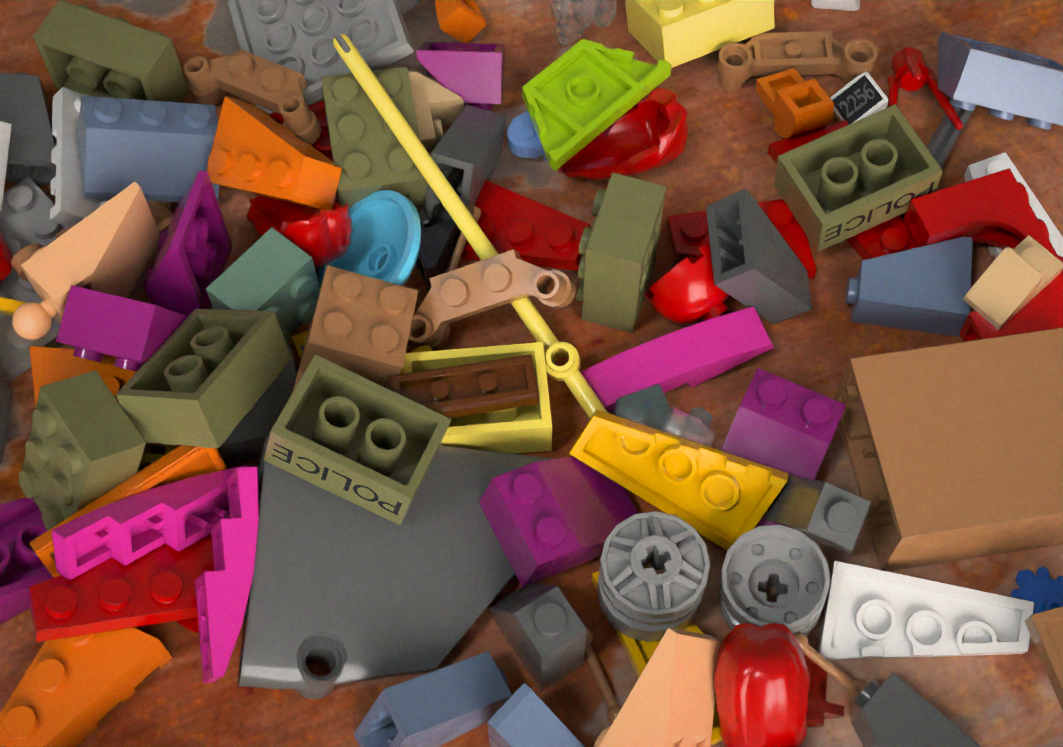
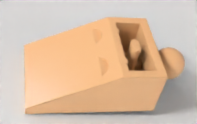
M133 182L49 245L35 251L30 259L21 264L23 271L42 302L25 303L15 310L12 317V325L19 336L28 340L40 339L50 330L51 318H54L61 324L71 285L129 298L160 237L143 191L136 182Z
M668 628L612 725L601 732L594 747H710L715 705L713 673L721 641L711 635Z

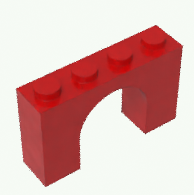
M1010 168L911 199L903 220L916 248L959 237L973 238L972 243H986L1003 250L1006 247L1014 249L1030 235L1063 262V257L1057 255L1049 240L1046 224L1042 219H1037L1031 208L1025 186L1017 182ZM1063 269L1055 279L999 330L977 311L969 313L959 332L963 342L1063 328Z

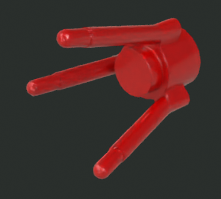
M906 47L897 52L891 61L893 74L887 78L889 88L887 108L894 104L897 105L898 90L900 88L911 92L919 90L924 84H927L957 130L962 129V121L949 103L950 101L945 93L938 89V82L935 79L933 70L927 68L922 52L912 47Z

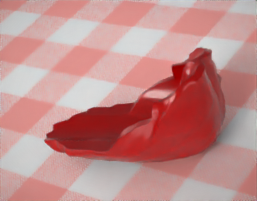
M658 88L652 90L557 170L559 173L565 174L570 178L583 177L596 181L611 178L612 172L624 176H633L671 163L682 154L687 146L689 128L686 120V108L677 102V94L672 89Z
M262 196L249 199L251 206L246 216L254 225L255 230L263 236L271 227L311 256L314 267H322L333 263L347 253L353 232L348 203L340 205L335 202L332 210H320Z
M750 623L735 625L719 648L716 667L713 673L717 701L716 710L719 717V734L724 746L802 747V743L807 735L806 720L810 674L797 638L783 624L770 623L761 627Z

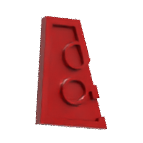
M485 180L475 204L481 210V216L477 223L498 254L515 249L519 251L521 260L535 266L578 271L582 254H579L580 241L585 227H591L589 223ZM467 241L461 255L462 260L481 261Z
M778 199L758 202L761 209L806 268L808 279H814L817 269L807 236L785 201ZM707 211L667 217L666 226L675 261L681 262L686 257L690 258L693 256L695 258L701 253L699 248L710 242Z

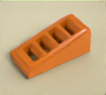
M435 0L437 19L441 30L461 43H469L487 25L486 19L476 0Z

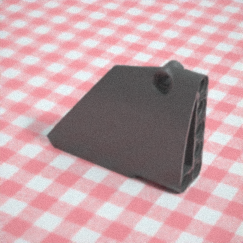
M266 436L258 469L259 522L254 574L243 619L238 686L279 690L296 689L303 697L322 699L329 695L336 685L435 671L515 575L479 504L482 495L493 477L536 461L553 458L440 445L400 526L264 461L269 436ZM310 662L322 663L327 667L330 674L321 677L313 675L307 669L306 664Z

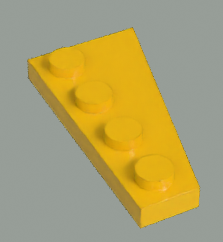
M597 409L569 453L663 512L679 517L694 527L699 534L725 550H728L742 534L755 528L787 483L789 473Z

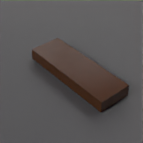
M531 354L389 376L391 391L448 418L536 405L540 402Z

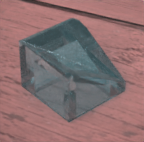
M660 384L628 394L616 400L615 416L676 436L678 423Z

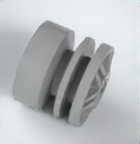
M657 511L634 514L616 525L604 543L597 583L600 609L612 627L629 638L646 642L661 640L668 628L679 630L687 628L698 612L710 569L706 544L695 528L675 515ZM652 563L655 570L663 568L662 574H656L653 568L645 569V565Z
M782 525L759 526L742 534L727 550L720 577V610L730 630L735 625L742 623L755 624L759 627L765 624L778 623L785 625L793 634L800 632L807 636L817 625L829 590L828 562L819 546L801 531ZM767 587L776 588V596H778L776 602L771 603L767 601L765 593Z

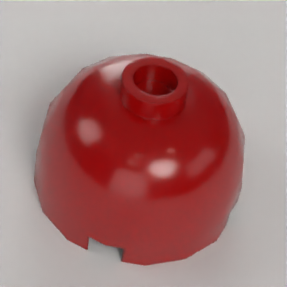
M710 242L699 248L701 253L695 258L693 256L690 258L686 257L649 288L650 291L644 293L643 296L665 320L676 325H690L701 319L706 321L719 317L728 310L724 301L729 297V294L714 285Z

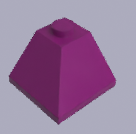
M424 42L417 49V60L443 87L459 95L464 100V103L487 111L493 110V104H501L503 99L505 44Z

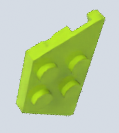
M582 39L522 87V99L550 168L554 171L559 169L666 80L671 74L672 64L659 59L657 65L634 59V52L620 48L609 49L601 43Z

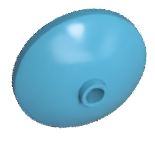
M392 190L377 191L350 208L349 215L352 219L353 228L351 244L343 257L328 265L404 286L415 266L420 250L421 225L419 214L414 204L400 193ZM327 265L319 267L318 270L320 289Z

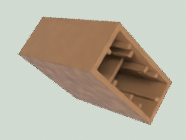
M1063 328L850 358L834 400L846 404L839 424L859 496L871 501L866 521L880 570L888 572L1063 544Z

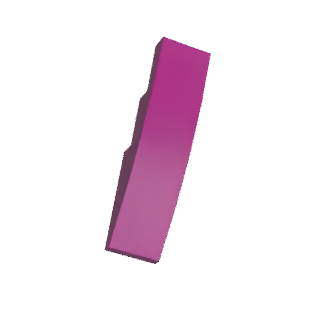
M753 306L663 335L581 371V374L605 409L610 413L640 397L646 403L685 383L693 388L774 348Z
M236 468L198 475L149 489L100 507L52 529L57 572L71 580L110 558H114L126 566L165 543L179 552L211 534V529L220 519L230 518L227 479Z
M257 467L236 468L227 479L230 518L220 519L211 529L214 571H206L195 580L203 684L214 683L224 677L243 624L254 574L259 522Z

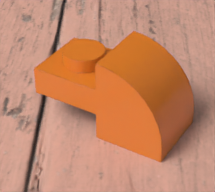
M795 68L756 79V93L773 114L774 131L780 137H793L827 126L831 122L834 102L815 79L804 81Z

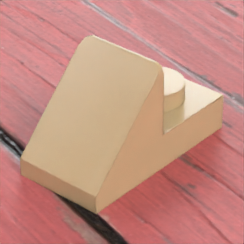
M411 71L408 73L420 141L431 155V152L443 137L442 128L450 127L464 109V100L459 95L421 73Z
M1028 235L1014 249L1006 247L967 292L963 300L999 330L1061 273L1063 262Z

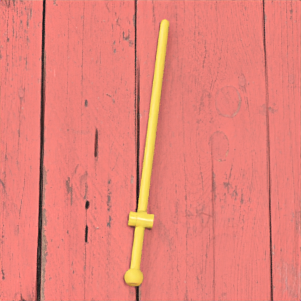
M340 33L350 51L345 53L335 38L333 40L334 48L480 260L498 255L496 249L350 38ZM529 297L510 302L535 340L543 342L547 374L552 379L566 383L589 418L592 417L596 409L608 413L579 371L580 357L577 349L572 344L558 341ZM560 357L569 358V361L563 366L554 365Z

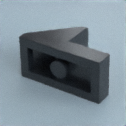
M409 194L406 195L405 197L412 202ZM420 208L417 211L421 225V244L415 265L428 291H430L431 283L429 278L446 272L460 235V229L453 219L431 226L426 212L423 208Z

